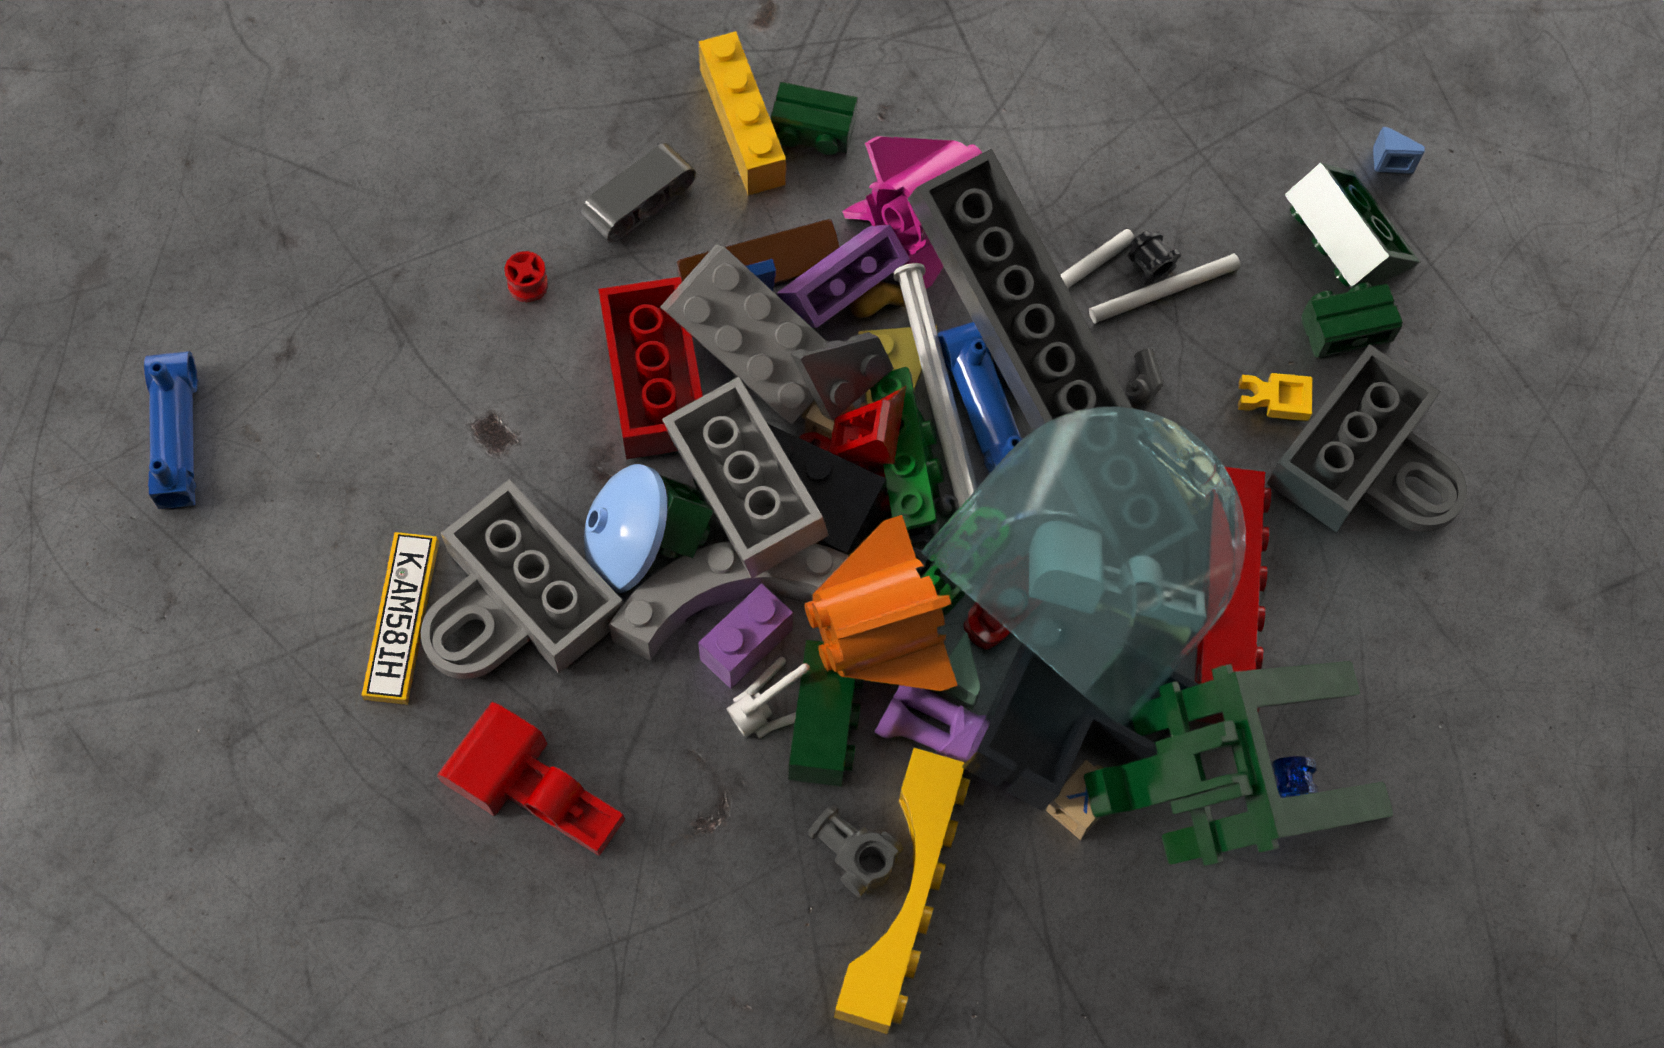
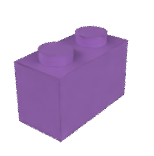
M761 583L698 642L700 660L730 689L733 688L792 631L793 612Z

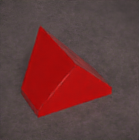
M906 386L878 401L837 416L834 419L829 452L847 461L894 464Z

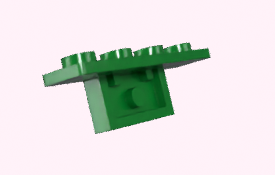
M903 367L890 371L870 388L872 402H875L906 386L895 463L883 464L892 518L902 515L907 530L937 522L934 499L940 497L938 483L944 482V475L939 458H933L931 445L937 444L933 422L931 419L925 420L917 408L911 372L909 368Z

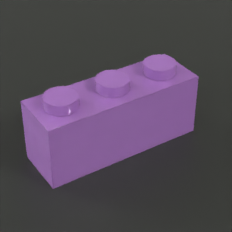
M891 225L869 226L776 294L812 328H817L909 261L910 258Z

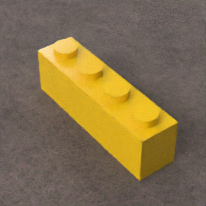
M737 32L699 41L700 70L747 194L751 195L786 185V158Z

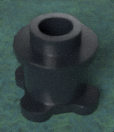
M1145 231L1135 237L1130 243L1131 250L1128 253V258L1132 262L1136 261L1144 271L1145 275L1141 278V281L1145 286L1171 273L1176 268L1177 260L1181 257L1178 249L1172 251L1167 249L1162 242L1163 235L1160 232L1151 234L1149 231Z

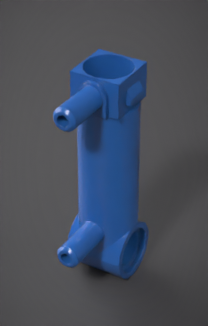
M971 322L940 331L938 338L946 368L953 373L984 456V464L987 467L991 481L1025 472L1031 462L1027 447L1018 431L993 365L991 353L975 323Z
M191 351L147 355L144 360V374L149 392V496L158 509L194 506L196 483L193 480V393L197 391L198 383L195 360Z

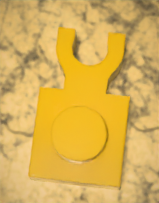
M1271 373L1268 382H1264L1256 376L1242 374L1239 380V389L1251 390L1255 396L1241 395L1238 402V410L1250 411L1258 407H1267V417L1309 421L1312 415V377Z

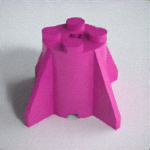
M876 136L865 143L877 181L869 187L872 188V193L867 195L865 200L853 204L842 212L847 219L868 220L872 226L891 225L910 258L905 264L920 263L925 266L926 272L922 277L927 289L933 285L944 266L912 209L908 198L917 186L982 154V151L976 145L970 144L965 146L963 143L954 140Z

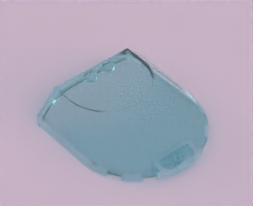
M1097 407L1065 414L1047 422L1023 438L1002 459L925 546L921 553L1112 720L1126 727L1158 691L1159 686L1165 683L1225 612L1240 581L1246 548V529L1243 509L1231 477L1217 456L1197 436L1183 426L1151 412L1124 407Z

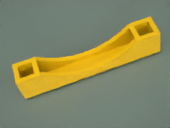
M913 748L899 797V804L907 820L913 846V874L910 890L902 910L888 931L866 953L849 963L834 1018L888 1034L891 1022L901 1024L908 996L899 993L904 976L914 979L921 952L912 948L917 932L925 935L927 933L934 909L925 905L929 889L939 891L946 864L938 862L942 846L951 848L958 821L950 819L954 803L963 806L970 779L962 777L964 762Z

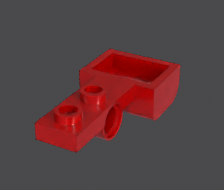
M491 702L438 772L437 777L440 782L494 817L507 799H510L597 856H600L626 820L623 813L584 790L583 786L566 772L554 766L548 767L538 761L537 758L548 745L543 733L503 706Z

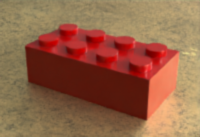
M681 276L598 289L626 460L677 452L678 450L662 418L703 396L692 335L660 307L682 283Z

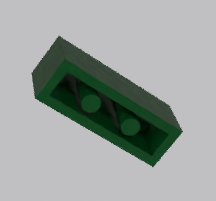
M806 640L803 664L807 663L810 669L801 676L788 780L842 786L843 771H853L856 745H848L847 739L849 730H858L861 704L852 703L854 688L863 689L864 680L841 677L833 669L826 671L818 650V646L824 644V642Z

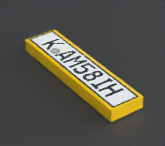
M394 532L362 690L364 700L408 705L421 640V626L426 614L439 547V540L436 536Z

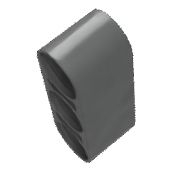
M661 144L594 192L585 201L581 213L608 242H616L686 191L693 183L696 171L669 144Z

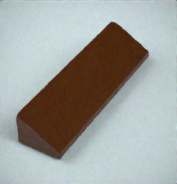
M826 219L726 246L725 248L745 266L773 259L776 268L775 286L795 280L840 246L832 220ZM710 251L677 261L678 277L681 276L682 282Z

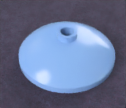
M633 464L622 469L604 485L588 512L584 528L585 560L615 593L626 592L638 584L651 567L660 548L667 519V494L664 482L656 470L641 464Z

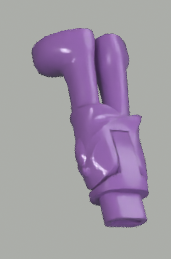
M900 685L874 733L887 739L902 736L937 750L936 754L964 762L986 716L977 715L962 705L957 706L940 697L932 690ZM906 706L949 725V734L916 717Z

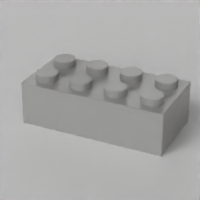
M716 244L660 307L792 425L814 401V398L791 354L800 349L810 352L824 348V343H827V341L724 246Z
M739 377L662 418L673 443L710 507L714 510L715 516L751 578L758 576L829 536L822 514Z

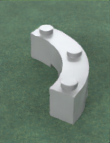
M730 540L698 549L693 558L683 556L653 574L632 593L609 623L612 641L651 661L664 642L686 623L687 618L708 606L712 608L728 601L746 598L761 583L772 593H776V597L797 599L804 602L813 601V593L849 555L815 543L758 576L751 578Z

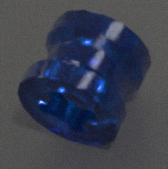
M1290 756L1272 761L1271 765L1277 778V788L1281 798L1319 792L1318 786L1313 783V775L1317 771L1315 759L1304 756Z

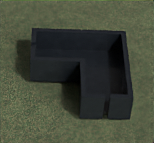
M1047 602L1031 621L962 768L997 787L1003 781L1009 783L1006 792L1042 811L1059 796L1084 740L1126 763L1158 755L1155 742L1170 738V730L1166 729L1146 736L1136 733L1130 712L1131 706L1161 697L1159 686L1168 683L1178 682L1180 690L1199 684Z

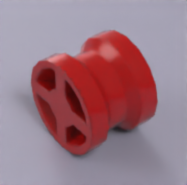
M530 251L515 253L506 261L504 267L508 290L513 298L520 302L529 303L541 299L546 294L549 286L545 263L539 255ZM530 277L534 278V280H531L529 282H523L524 279H528Z

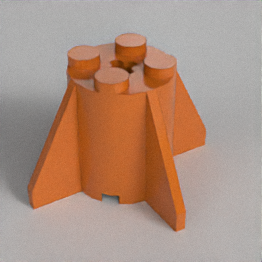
M902 515L884 520L813 593V601L804 604L805 611L813 629L819 627L824 644L819 645L818 650L826 671L833 669L841 677L944 691L958 686L944 645L946 635L938 634L937 627L945 625L942 607L952 603L949 595H937L930 576L920 578L915 568L921 567L923 564L920 560L916 559Z

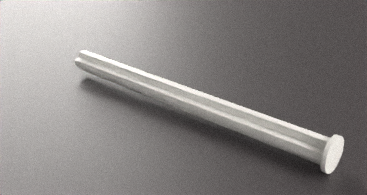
M911 263L897 268L893 272V277L895 281L900 282L954 496L958 500L959 516L964 531L984 511L922 277L926 272L925 266L920 263ZM987 525L983 529L986 538L979 546L973 539L969 542L982 557L987 552L983 550L981 545L990 537ZM970 555L972 566L974 567V557ZM996 560V561L990 566V568L981 576L980 579L986 578V576L988 575V573H989L993 568H995L996 566H998L997 560Z

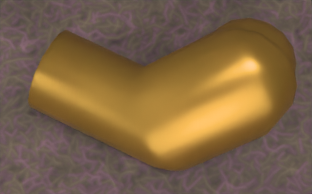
M882 281L849 305L851 313L858 318L869 317L887 304L906 307L901 286Z

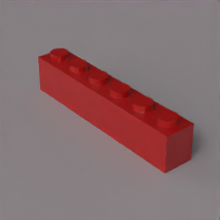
M1216 465L1213 468L1207 566L1204 576L1200 581L1204 620L1197 631L1194 681L1198 684L1214 680L1212 669L1232 664L1233 672L1262 668L1263 647L1257 646V632H1262L1265 623L1266 611L1265 606L1259 605L1260 591L1264 592L1266 587L1267 566H1261V553L1266 552L1269 542V527L1263 526V513H1268L1271 503V488H1265L1266 472ZM1223 712L1195 721L1216 724L1225 720Z

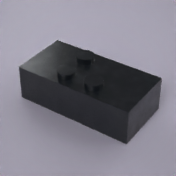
M768 424L823 516L829 536L818 541L816 544L830 547L850 556L863 542L864 537L882 507V502L887 495L886 478ZM693 479L696 491L706 500L695 479Z

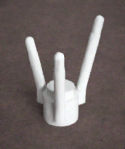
M780 657L743 693L733 698L734 703L726 709L745 738L755 732L757 737L761 739L771 731L795 723L796 712L767 722L766 719L773 715L767 702L808 672L810 666L807 663L802 664L760 695L758 691L785 665L786 659Z

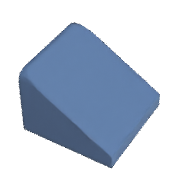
M1382 127L1373 146L1375 171L1414 173L1425 152V147L1393 129Z

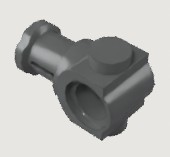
M832 804L816 819L807 834L812 839L818 837L837 854L835 862L845 870V874L840 878L842 883L858 897H861L863 894L867 895L870 890L881 888L887 883L891 876L892 866L903 851V847L893 836L885 831L879 834L876 832L870 833L865 827L860 830L855 829L838 814L840 809L835 804ZM865 856H876L882 860L884 868L877 873H868L860 866V860Z

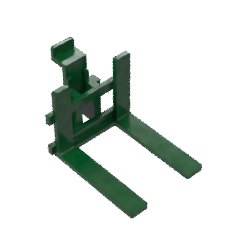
M1351 661L1233 672L1232 664L1212 669L1214 680L1180 690L1178 682L1159 686L1161 697L1133 705L1130 708L1135 732L1141 736L1166 729L1170 730V738L1155 742L1158 755L1121 766L1102 768L1084 775L1092 815L1095 818L1130 812L1170 801L1173 814L1190 811L1194 826L1167 832L1162 835L1167 860L1171 865L1202 858L1204 866L1224 862L1222 852L1257 844L1259 853L1278 849L1277 839L1393 816L1386 784L1383 781L1281 798L1278 792L1257 708L1359 695L1360 689ZM1223 712L1225 721L1197 730H1190L1189 722ZM1232 747L1238 773L1206 780L1201 755ZM1241 797L1245 798L1248 812L1213 820L1210 809L1211 805Z

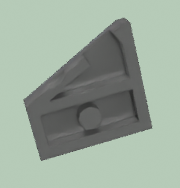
M869 332L852 336L847 341L835 340L824 343V348L808 352L800 349L791 354L822 415L832 421L894 369L879 337Z

